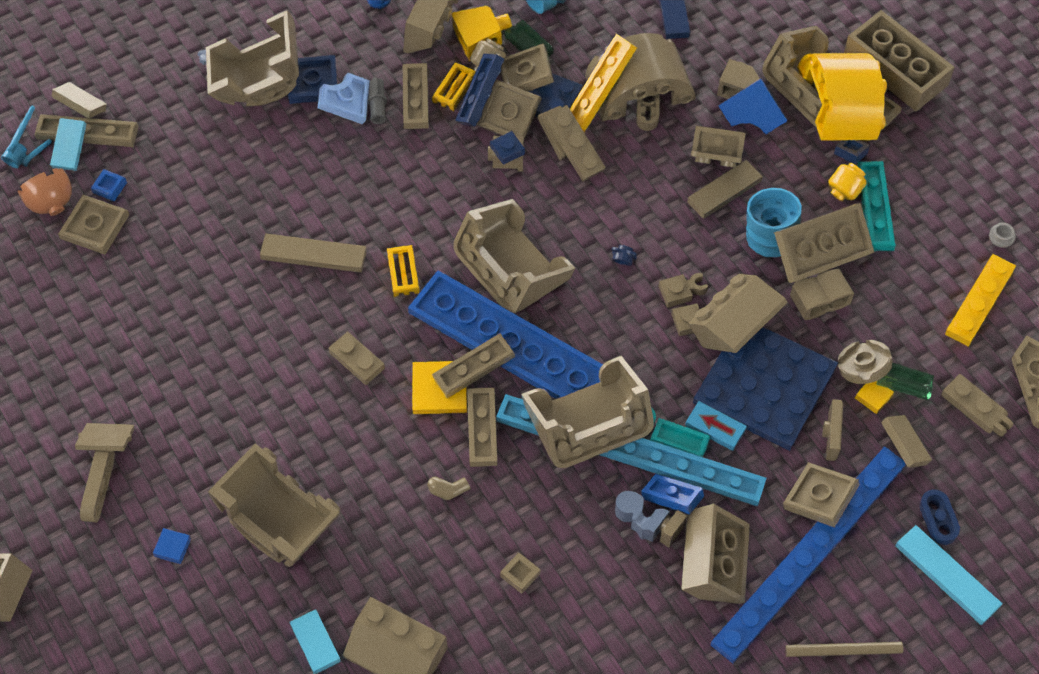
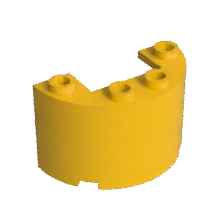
M868 53L806 54L799 62L797 68L799 74L810 85L815 82L822 103L815 120L821 141L877 140L881 129H884L886 123L884 116V94L887 89L886 80L882 79L879 61H876Z

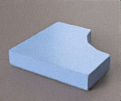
M347 73L340 84H323L319 90L318 109L363 124L366 121L370 81Z

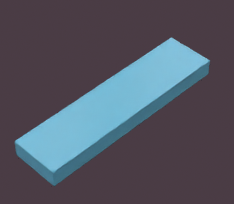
M917 525L896 543L895 546L980 625H983L1001 607L1002 603Z

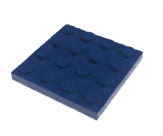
M762 327L736 353L726 351L720 353L693 398V404L697 405L698 401L746 425V430L791 451L834 374L838 362Z

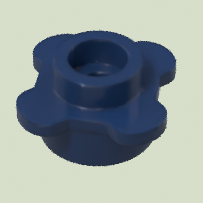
M619 245L618 248L612 247V261L615 263L631 266L633 260H637V253L633 252V248L625 245Z

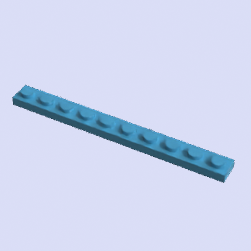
M505 394L496 416V422L538 435L524 406L523 399ZM644 438L600 454L601 456L755 506L759 504L766 482L765 477Z

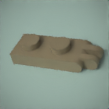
M961 374L942 391V397L987 433L993 431L1002 437L1007 433L1006 429L1009 430L1013 426V422L1007 418L1008 412Z

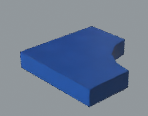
M761 78L719 104V108L731 127L740 123H750L759 127L767 134L787 122V118Z

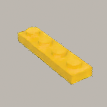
M618 34L613 38L570 108L584 132L637 49L636 46Z
M992 254L947 328L945 335L969 347L1014 272L1016 265Z

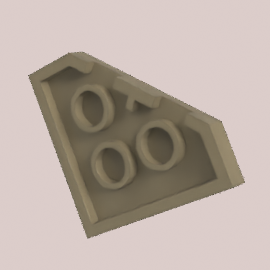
M1027 335L1014 353L1012 362L1033 426L1039 429V342Z

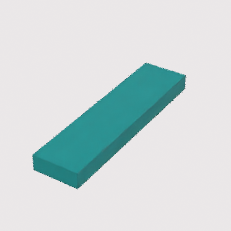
M883 161L858 162L857 167L866 173L864 178L867 184L860 193L863 214L874 251H894L896 244Z

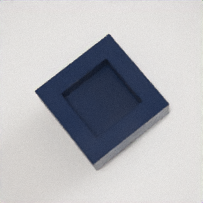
M512 131L490 141V148L503 165L525 155V148Z
M842 140L836 145L834 154L848 162L857 164L868 153L870 145L861 140Z

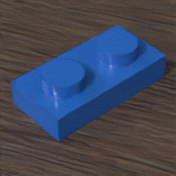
M655 474L641 491L644 500L679 510L686 514H691L704 497L703 488L659 474Z

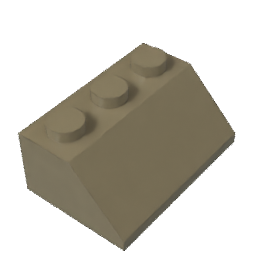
M417 0L405 24L403 52L412 53L431 48L435 39L439 40L444 29L443 23L444 21H449L453 10L451 8L453 3L457 4L459 0Z
M738 274L730 280V284L725 289L713 296V300L706 307L698 310L695 317L688 324L703 348L736 353L787 303V300L758 276Z
M715 504L696 508L691 514H687L681 590L701 600L737 604L745 603L750 524Z
M370 597L355 621L343 657L373 674H433L448 649L447 638L445 635Z

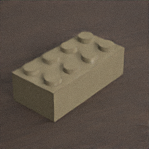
M882 10L848 35L844 53H868L880 63L882 79L886 80L887 89L914 111L919 110L949 85L955 68Z

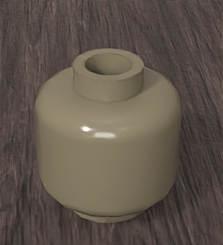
M488 38L486 41H479L470 56V61L475 65L473 70H477L483 54H496L505 60L504 47Z

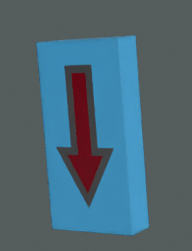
M698 401L685 423L686 427L710 435L711 440L734 451L747 427Z

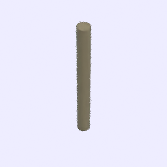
M902 642L785 645L786 657L903 653Z

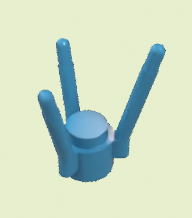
M34 106L29 108L10 145L1 156V159L13 168H19L21 164L27 166L36 155L52 143L51 139L46 140L29 155H26L27 149L18 143L35 110Z

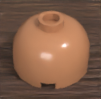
M52 169L54 174L46 176L45 172L40 173L20 186L22 191L18 190V194L27 208L35 213H49L51 216L64 211L63 206L69 202L72 195V185L64 169Z

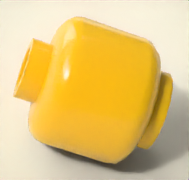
M852 163L848 165L841 164L828 181L829 186L832 188L830 194L841 202L844 199L855 200L867 184L864 178L866 173Z

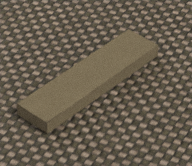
M40 114L35 137L39 140L51 139L55 141L59 120L64 118L80 120L86 123L83 143L134 147L139 127L137 122Z
M265 233L260 258L267 261L362 273L367 249L366 246Z

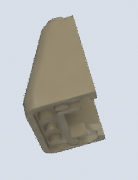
M812 26L781 33L764 61L763 74L816 127L815 120L822 103L815 82L810 85L799 74L797 68L799 62L806 54L825 53L827 51V36L820 28Z
M513 199L468 211L455 237L454 250L458 258L496 302L510 312L516 313L524 310L568 281L576 268L562 256L553 258L550 263L521 231L525 222V214Z
M622 356L611 359L601 366L599 370V383L552 401L549 393L541 388L522 394L524 406L551 461L556 467H570L643 438L652 431L654 420L648 389Z

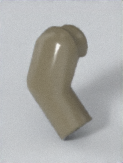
M434 476L429 479L427 484L429 491L433 495L445 500H451L470 490L469 483L465 477L450 483Z

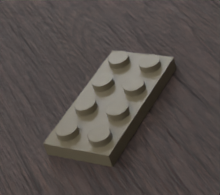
M861 203L853 204L774 232L789 283L875 253Z

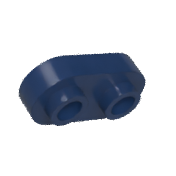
M940 490L925 492L919 507L930 536L939 544L949 545L956 540L960 533V525L947 495ZM929 504L936 505L938 509H931ZM939 529H944V530H946V531L948 532V534H947V535L941 534L940 531H939Z

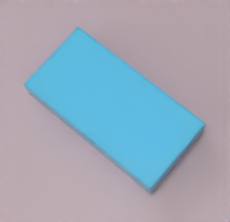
M60 118L50 163L52 168L77 171L86 129L84 121Z
M316 609L290 621L294 634L314 674L341 662Z

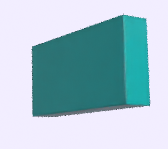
M659 418L650 441L703 457L710 440V435Z

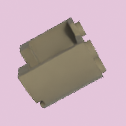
M288 10L267 19V24L278 34L240 51L225 38L206 47L208 95L231 105H234L236 101L246 102V106H259L277 101L294 89L296 79L299 77L296 26Z
M643 33L625 37L624 39L636 46L637 49L598 111L602 121L616 120L626 116L627 101L639 100L656 94H665L669 91H672V105L685 104L695 100V91L674 42L671 39H663L662 35L654 33ZM603 55L600 57L595 56L590 62L585 75L587 80Z
M255 443L208 493L221 512L226 509L230 519L229 522L248 541L278 563L284 559L286 560L284 564L291 567L338 518L340 508L329 498L325 500L319 494L315 496L311 492L305 493L299 488L300 485L290 475L285 477L278 471L275 454L268 448L262 449Z

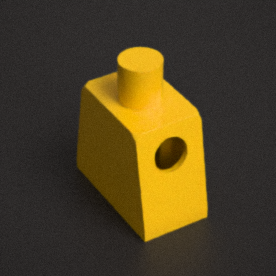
M489 6L467 9L451 14L453 30L469 62L470 56L479 41H486L488 38L501 45V31L512 27L507 13L495 17Z

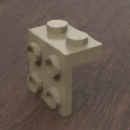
M696 126L691 156L696 157L695 162L710 164L711 159L721 160V166L736 167V163H742L746 133Z

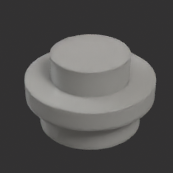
M998 223L989 232L990 241L1002 248L1011 246L1016 238L1014 228L1008 223Z

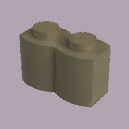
M829 269L819 273L817 277L796 281L792 286L790 294L804 320L814 319L827 312L844 308L851 304L854 295L839 269Z

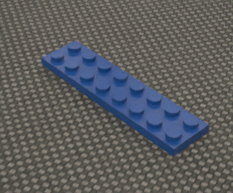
M439 270L408 307L409 314L471 350L501 333L515 353V358L500 367L536 388L546 390L555 399L600 382L599 370L603 364Z

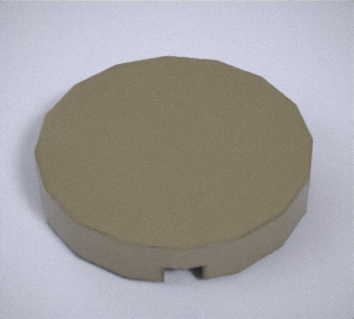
M866 340V343L862 344L859 341L852 343L844 348L838 357V367L841 376L847 381L856 384H868L880 380L890 371L893 362L889 348L882 342L875 340Z

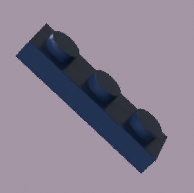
M483 54L455 119L456 122L462 125L476 126L482 117L484 105L491 96L496 77L501 72L504 58L496 54Z

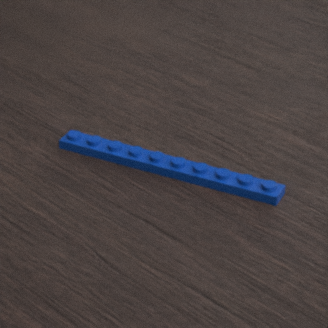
M884 446L856 478L859 479V487L836 526L832 527L817 522L717 634L710 645L733 664L906 466L904 460Z

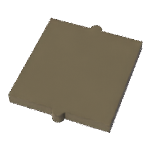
M87 423L82 433L78 434L79 439L75 444V449L124 451L128 442L132 441L134 425Z

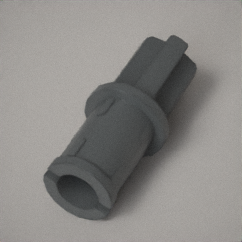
M374 77L369 82L370 96L368 97V104L371 110L370 120L374 124H382L386 121L385 105L387 98L384 96L383 79Z

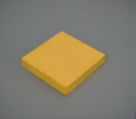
M453 361L413 362V414L467 413V387L446 398L432 376L433 373Z

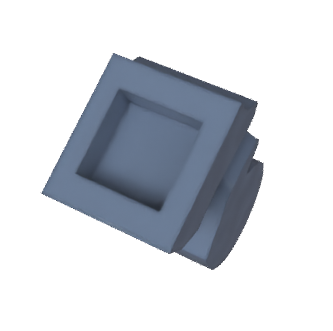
M633 491L621 492L616 498L615 514L617 518L623 522H632L631 529L638 533L640 539H647L653 542L660 533L659 528L664 519L669 516L670 511L656 509L652 516L645 517L642 513L644 498Z

